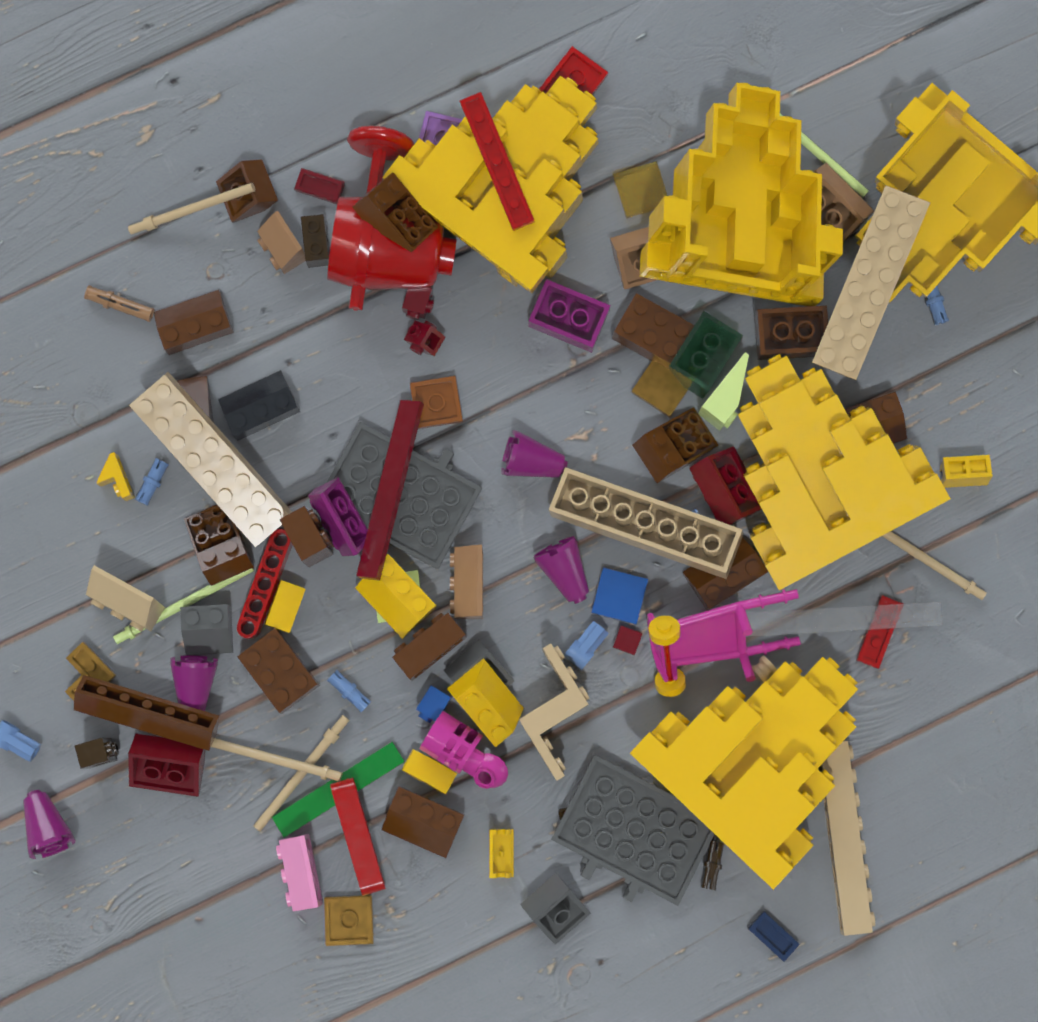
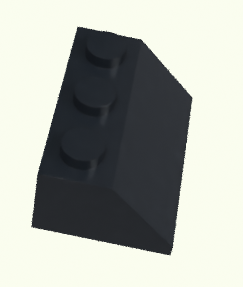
M281 370L218 399L224 417L237 441L300 412Z

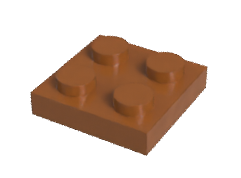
M455 376L410 383L412 401H421L424 404L418 429L463 422Z

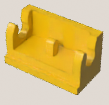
M990 455L943 457L940 465V472H943L941 482L945 488L988 485L993 477Z
M280 580L264 625L290 633L306 589Z
M490 829L489 878L514 877V829Z

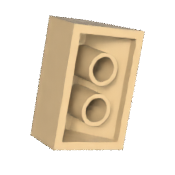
M95 565L91 569L86 595L92 599L90 603L101 610L104 607L112 610L110 614L121 621L124 617L131 621L130 626L141 632L144 628L151 632L165 607L153 597Z

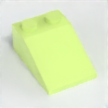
M746 352L703 404L698 413L719 431L723 427L728 429L737 417L738 413L735 411L739 406L749 358Z

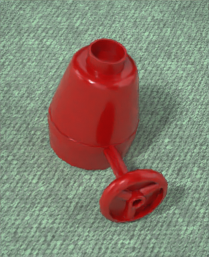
M361 126L351 130L347 137V141L353 150L361 155L372 158L367 193L383 180L385 161H395L399 155L404 158L414 146L413 140L405 133L383 126ZM339 197L333 226L327 279L352 287L349 309L354 311L363 310L366 289L385 290L431 287L436 283L438 274L452 275L457 239L443 237L444 227L440 223L432 219L438 228L415 250L410 252L382 235L371 224L361 219L352 206L362 197ZM390 206L384 212L385 215L387 216L389 213H391L394 207ZM407 218L402 222L403 224L406 223V227H414V223L407 221Z

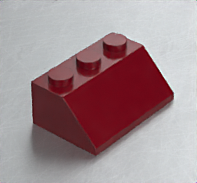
M734 446L709 455L689 468L705 501L712 510L715 520L728 525H733L762 510L743 475L747 472L746 467Z
M135 733L128 752L129 787L199 797L205 764V750L163 737Z

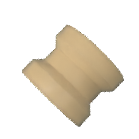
M765 656L759 659L758 664L752 665L755 677L762 684L777 671L776 667Z

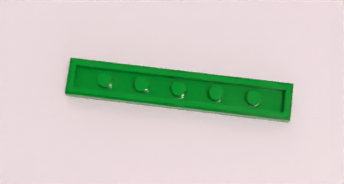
M391 742L343 772L341 781L353 777L357 791L405 761L394 743ZM330 780L273 816L272 819L282 836L285 838L336 806L330 784L339 781Z

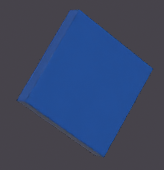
M603 568L591 613L637 625L648 579Z

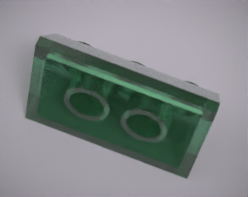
M703 311L668 368L684 388L703 399L743 335Z

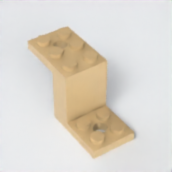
M549 644L543 648V652L566 688V691L523 716L519 721L557 781L565 776L562 771L566 770L559 757L554 759L550 753L554 748L547 737L542 739L540 735L588 706L587 700L589 696L583 686L578 688L574 682L577 676L570 666L566 668L562 660L565 657L560 648Z

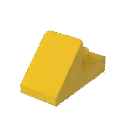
M115 452L110 453L96 484L102 487L116 482L113 484L116 495L128 501L135 498L119 455Z

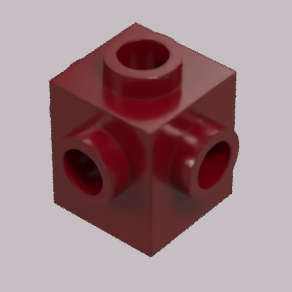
M415 320L408 329L404 341L410 344L409 349L418 355L425 353L435 356L446 337L437 331V326L425 320L422 323Z

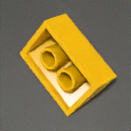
M389 554L386 555L380 581L362 579L355 587L402 639L437 608L436 604Z
M484 658L447 688L495 747L514 732L524 707Z

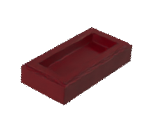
M301 168L294 190L337 205L345 182Z

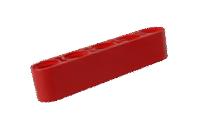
M284 529L275 530L267 543L237 623V632L243 638L255 639L261 632L293 546ZM286 535L287 543L281 547L277 546V537ZM274 556L278 557L279 565L273 569L269 568L268 560ZM268 578L271 581L270 588L265 591L261 590L259 586L261 580ZM256 600H261L263 604L261 611L253 612L251 608L252 603ZM247 622H252L255 627L254 631L246 635L243 631V626Z
M354 778L330 784L362 896L386 889Z

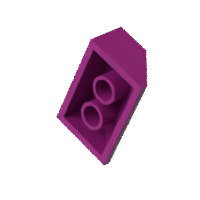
M338 477L316 487L308 497L310 498L312 508L317 511L321 518L323 528L329 532L335 549L339 550L342 556H355L363 549L368 529Z

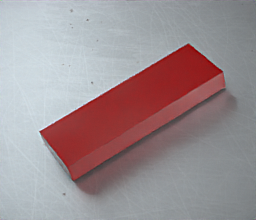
M881 595L856 661L876 669L880 668L904 605L903 603Z

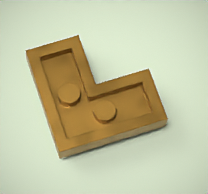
M82 642L66 657L81 674L65 691L73 701L75 690L83 675L110 682L117 676L85 642Z

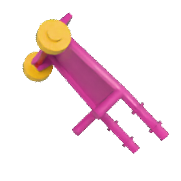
M783 589L781 593L767 596L760 594L757 598L738 601L678 620L671 616L655 618L652 613L647 614L651 651L658 670L655 676L657 692L666 697H674L685 690V675L680 669H677V666L735 658L740 659L746 681L753 682L756 678L748 656L762 653L767 655V652L785 648L790 650V647L799 646L801 643L799 636L791 638L785 636L782 640L768 643L761 641L759 645L747 647L746 636L751 635L753 631L745 610L756 607L763 609L766 605L780 602L787 604L789 600L799 598L797 589L790 591Z

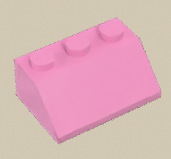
M305 834L279 840L280 845L276 846L278 859L283 860L284 869H281L283 883L288 885L289 892L286 893L288 907L292 906L293 911L321 906L323 900L310 835Z

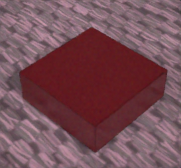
M620 626L613 648L635 656L643 633Z

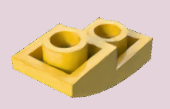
M412 749L402 768V771L420 782L428 784L442 794L447 793L457 775L456 772Z

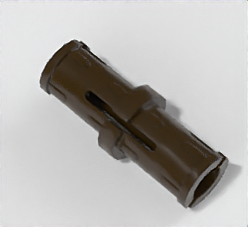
M711 841L707 861H704L703 865L706 867L701 888L707 889L709 879H711L709 889L716 891L719 869L722 870L720 863L725 843L718 842L717 851L715 852L716 841Z

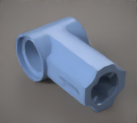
M593 621L583 632L582 636L574 641L564 654V657L582 670L609 633Z
M2 720L0 723V748L6 751L10 750L31 762L39 752L41 744L21 733L18 727Z

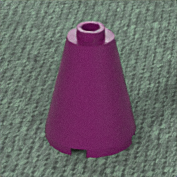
M512 431L514 437L509 436L502 461L506 462V468L501 467L502 475L559 478L563 474L565 467L567 468L568 461L565 460L563 454L519 431Z
M574 536L562 539L556 545L552 546L551 544L534 555L533 558L537 565L568 602L573 601L574 604H577L587 598L586 594L589 592L577 540Z
M182 655L180 660L175 661V656L170 658L178 703L205 711L217 670L218 659L213 658V662L207 661V656Z
M40 790L29 792L23 800L29 858L36 859L35 855L41 854L42 858H46L68 849L67 844L69 842L75 844L76 840L73 833L48 794Z

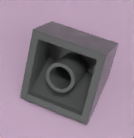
M230 605L180 607L181 632L186 655L233 653L232 611Z
M480 640L476 641L444 669V672L454 683L484 658L507 687L514 682V679Z
M557 873L520 904L532 921L555 945L591 914Z

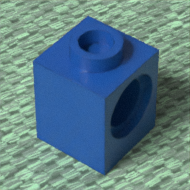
M431 685L416 710L420 711L418 716L428 723H431L432 720L436 721L452 698Z

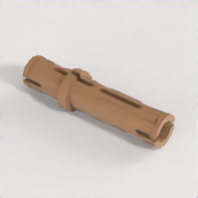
M90 285L85 291L84 299L103 305V308H113L148 322L153 318L154 308L114 295L113 291L109 290L106 292ZM100 296L116 301V303L100 298ZM123 304L128 305V306H130V307L139 309V311L132 310V309L127 308V307H124V306H122V305H123Z

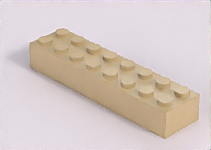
M885 185L814 356L813 364L856 381L930 202Z
M169 372L164 374L129 405L255 547L282 525L279 519L292 513L288 506Z
M566 467L549 507L550 515L553 518L724 579L728 577L743 537V529Z

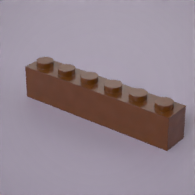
M83 675L75 690L74 711L210 751L217 735L219 715L86 675Z

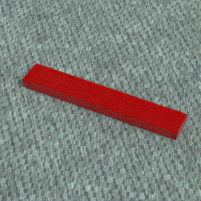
M479 92L459 100L512 230L515 231L535 223L482 93Z

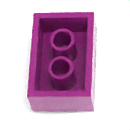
M546 279L529 318L528 327L592 353L611 305Z

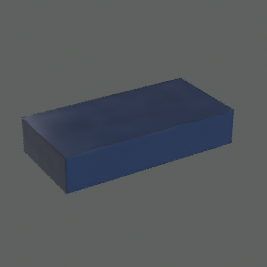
M764 911L748 927L783 962L800 945Z

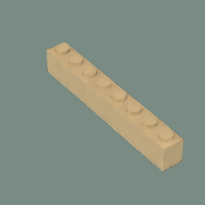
M843 741L819 767L820 772L825 769L835 778L832 782L835 787L826 795L823 801L840 933L844 936L873 933L872 927L875 926V916L873 912H870L869 902H872V892L870 888H867L866 878H869L868 865L864 864L863 855L866 854V846L864 840L860 838L863 823L861 816L857 815L856 808L860 806L858 792H854L853 784L857 783L855 769H851L850 761L854 758L852 745H848V741Z

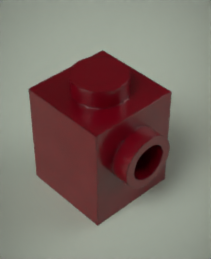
M408 288L402 306L406 317L419 320V317L425 319L427 313L431 314L434 300H431L433 295L432 288Z

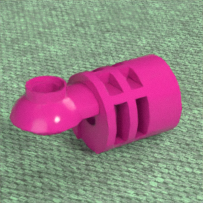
M442 711L419 749L458 774L463 770L473 776L475 783L481 788H497L507 781L508 768L504 761L496 755L483 753L476 749L483 735L445 711Z

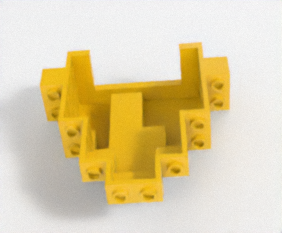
M560 76L546 94L533 85L530 88L525 84L511 102L506 100L492 118L535 223L518 230H512L466 116L457 127L452 124L436 146L429 140L424 142L419 138L404 158L400 155L382 178L385 179L393 172L430 217L495 265L498 274L512 285L517 287L520 284L532 294L544 277L547 276L551 279L568 258L565 244L555 236L583 201L582 191L580 190L581 186L572 177L598 145L597 133L588 126L586 128L583 127L597 109L596 98L587 91L584 93L577 88L578 85L568 77L564 79Z
M736 83L729 93L728 105L725 103H713L706 113L705 139L698 149H689L674 169L673 195L664 196L649 216L648 242L641 250L639 277L803 306H816L823 300L824 273L843 254V229L835 228L830 224L821 225L822 174L814 173L811 170H800L802 120L793 119L791 116H780L781 91L772 90L769 87L752 86L748 83Z
M933 83L927 87L919 98L914 97L896 118V132L904 139L907 137L910 139L875 179V188L881 194L886 185L930 202L889 304L908 283L911 285L909 289L920 298L923 295L926 298L961 258L965 259L964 265L971 271L977 270L981 272L1017 231L1021 233L1019 237L1027 244L1033 243L1036 245L1038 243V172L967 113L970 107L969 103L953 90L946 95ZM872 217L856 234V238L858 239L856 244L859 247L861 246V243L866 234Z
M778 354L767 360L768 366L761 369L758 365L747 371L748 376L744 379L758 403L753 405L751 401L740 407L741 412L737 415L759 453L763 464L759 465L756 462L745 468L747 472L743 475L769 521L767 525L763 522L753 527V532L749 535L778 590L791 585L951 499L938 474L930 466L921 447L908 444L896 450L872 408L859 406L850 411L851 416L849 417L837 394L832 390L822 369L816 371L813 367L802 373L804 378L800 380L788 357H781Z
M822 657L804 677L800 675L803 671L794 662L788 664L785 661L746 702L744 701L746 696L736 686L733 689L727 686L691 723L681 712L678 711L676 714L670 712L630 752L641 765L773 890L814 846L811 842L814 837L804 828L799 830L797 827L835 787L832 783L835 778L825 769L820 772L818 768L856 728L853 724L856 719L846 710L843 714L839 710L858 691V688L855 687L858 682L848 673L843 676L837 670L840 666L830 657L827 660Z

